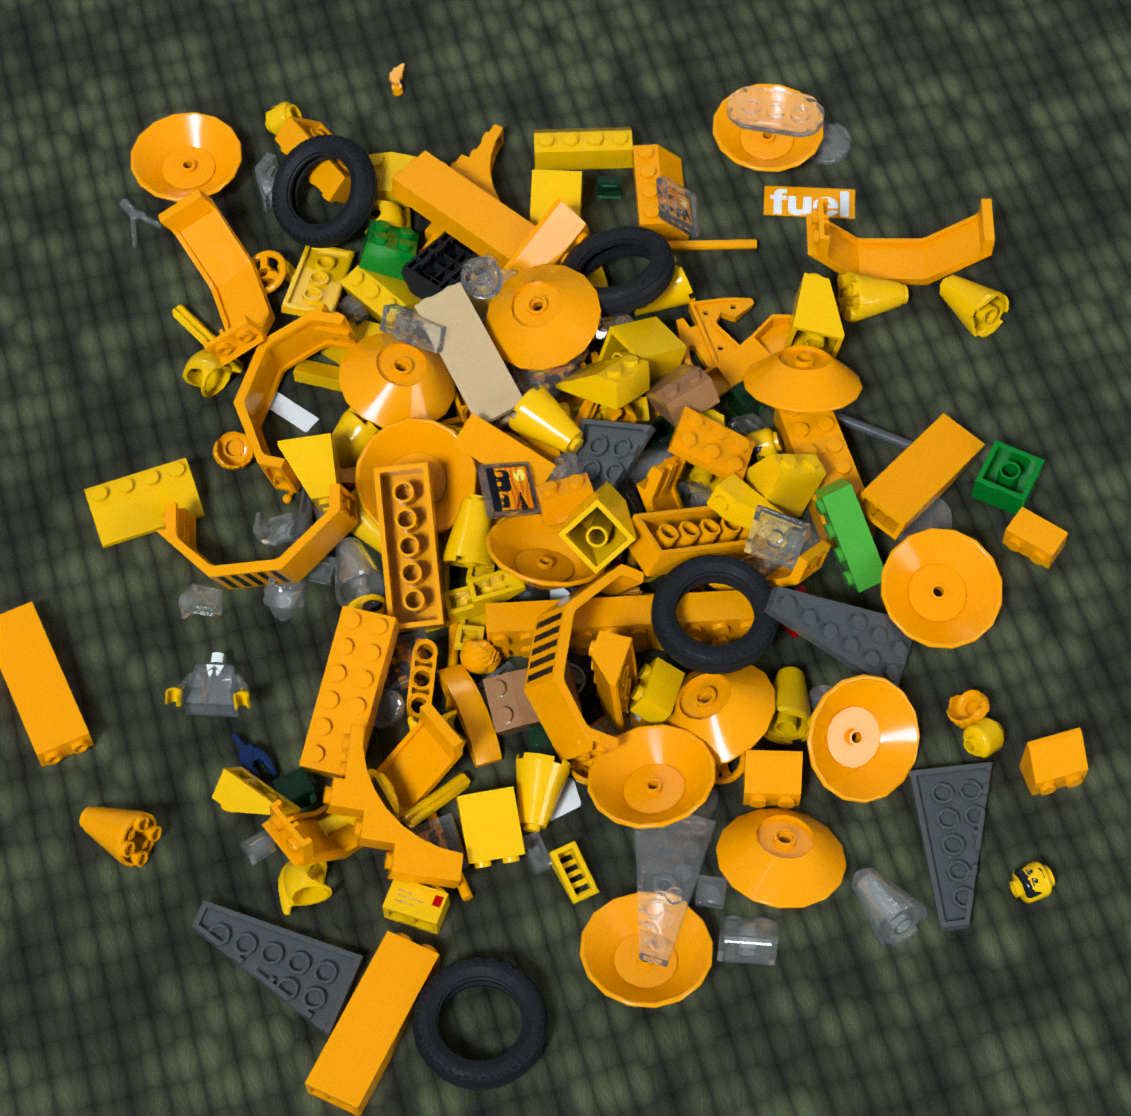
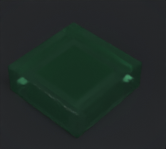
M597 176V198L621 199L622 177Z

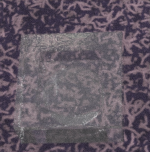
M699 875L695 905L724 909L727 879Z

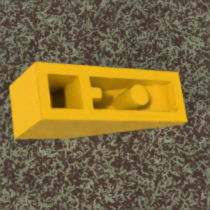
M734 473L716 486L706 502L709 507L725 520L779 543L785 540L795 522Z
M243 767L224 768L212 795V798L221 804L220 807L230 813L270 815L269 805L278 799L282 802L284 815L298 814L301 811L300 807Z

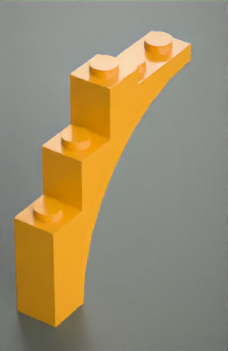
M494 124L489 132H485L477 149L474 148L469 157L461 154L458 160L450 165V168L497 200L499 198L493 187L491 176L496 156L504 144L503 127Z
M352 725L349 733H344L341 750L346 751L345 761L340 760L339 778H333L330 786H325L323 803L327 804L326 813L360 818L355 820L353 836H358L357 846L391 851L386 852L384 869H388L387 879L455 889L461 880L463 853L443 849L421 839L404 827L389 812L376 793L366 768L363 751L364 727Z

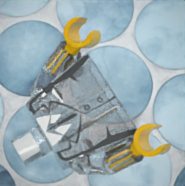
M214 652L210 656L209 664H196L193 672L188 673L176 688H168L165 691V704L168 705L169 702H176V707H181L183 700L187 715L239 717V706L246 705L247 709L251 708V691L243 676L236 674L235 667L233 665H226L227 656L221 652Z

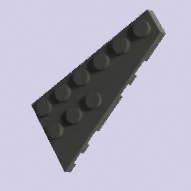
M582 418L579 429L583 433L582 439L584 441L577 452L571 453L564 478L587 472L594 492L606 481L618 490L656 429L652 425Z
M780 586L772 589L764 611L766 614L858 674L886 678L897 687L899 686L913 639L906 637L887 614Z
M992 762L909 771L908 776L939 932L968 929L970 924Z
M204 900L192 924L193 930L326 1036L330 1037L363 964V956Z

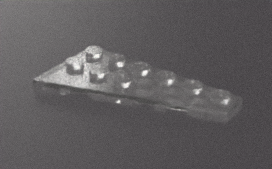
M690 815L688 818L666 827L635 828L639 959L665 967L668 966L716 827V821Z

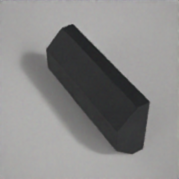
M444 232L403 266L401 274L410 292L423 300L426 297H432L443 291L449 285H455L458 282L463 283L483 266L487 260Z

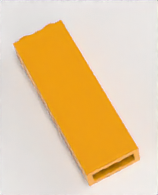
M426 150L418 157L412 158L409 164L402 171H397L392 178L393 196L500 270L504 268L536 227Z
M943 413L861 492L858 502L864 517L896 541L976 461L985 444Z
M32 601L0 614V669L41 766L54 765L60 762L62 758L86 751L88 747L94 745Z
M387 931L305 1081L307 1093L356 1116H361L413 1018L415 1005L421 991L437 973L441 965L440 954H438L435 948L427 944H422V946L412 942L409 936L401 932L394 934Z

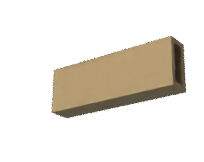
M461 283L449 285L443 291L432 297H426L420 303L414 305L471 414L474 413L497 429L509 425L510 417L515 419L517 412L514 411V408L522 398V395Z

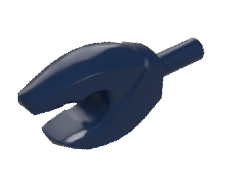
M237 732L232 734L231 737L241 748L238 752L241 767L260 779V775L254 766L261 763L273 777H277L276 766L266 751L252 743L246 745Z

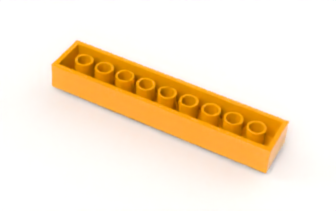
M738 590L686 593L679 601L676 608V617L683 631L692 639L708 645H725L740 639L748 632L754 621V612L748 599ZM654 594L589 599L574 613L568 653L588 655L591 641L597 639L599 631L632 638L634 652H642L646 649L664 651L655 636L651 621V606ZM562 599L485 603L487 641L499 652L501 660L514 656L529 658L536 618Z

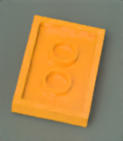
M685 406L681 411L667 451L723 480L732 473L743 480L755 442Z

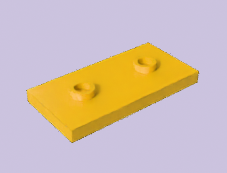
M305 246L282 303L281 313L303 316L324 303L330 313L335 312L344 289L340 282L350 273L355 260V251L335 247L313 248Z

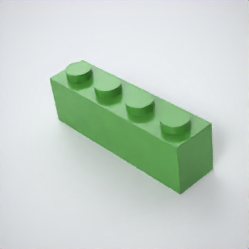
M841 478L815 490L817 500L814 501L818 513L821 516L824 515L827 523L823 525L828 538L830 540L833 539L836 548H833V552L837 561L844 566L845 571L842 572L847 586H852L860 593L881 583L883 564L852 484L845 478Z

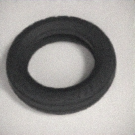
M319 135L301 142L287 154V157L284 158L279 166L280 168L277 170L272 188L274 214L286 234L296 242L313 248L334 247L355 236L368 221L377 198V176L372 161L366 152L358 144L345 137ZM327 159H339L346 165L351 178L348 200L344 208L332 220L322 224H310L305 220L299 208L298 197L302 181L309 170L319 162Z
M636 226L617 227L601 231L583 240L573 248L562 265L583 274L587 278L595 268L615 258L639 256L650 260L648 266L638 276L625 283L610 287L593 286L598 293L601 307L600 317H615L629 314L656 300L667 289L673 278L675 270L673 251L660 234L648 228Z
M713 554L686 560L673 568L656 589L651 606V621L655 636L661 647L672 659L693 671L708 674H726L741 670L757 661L770 647L776 635L779 622L764 612L772 587L756 568L745 561L731 556ZM709 583L724 584L735 588L748 599L754 612L752 626L740 639L725 645H708L692 639L683 631L676 617L677 605L688 591Z
M472 957L446 966L428 981L415 1005L413 1035L419 1054L426 1065L446 1082L470 1090L495 1089L517 1080L537 1061L547 1039L548 1011L538 986L520 968L496 958ZM478 986L492 987L506 993L517 1004L522 1015V1028L515 1043L503 1054L487 1060H471L456 1054L445 1044L439 1032L440 1016L449 1000L465 989Z

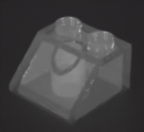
M758 504L744 552L793 570L798 557L806 551L811 535L810 524Z
M734 915L720 918L717 961L775 965L778 948V922H772L768 918L745 920Z

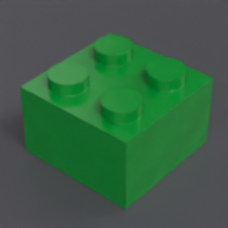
M370 219L362 244L359 268L405 281L401 274L402 268L416 256L419 233L407 227L399 228L392 226L383 220L375 221Z
M995 440L975 480L971 497L1016 515L1021 507H1026L1040 479L1045 460Z

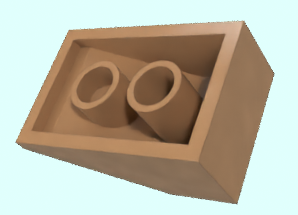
M681 365L650 384L649 391L641 395L642 397L647 396L648 403L674 427H676L681 411L685 406L701 414L720 402L711 377L700 367Z
M566 660L564 680L578 709L583 714L570 661ZM527 668L483 680L495 732L499 735L506 737L542 726L524 692Z

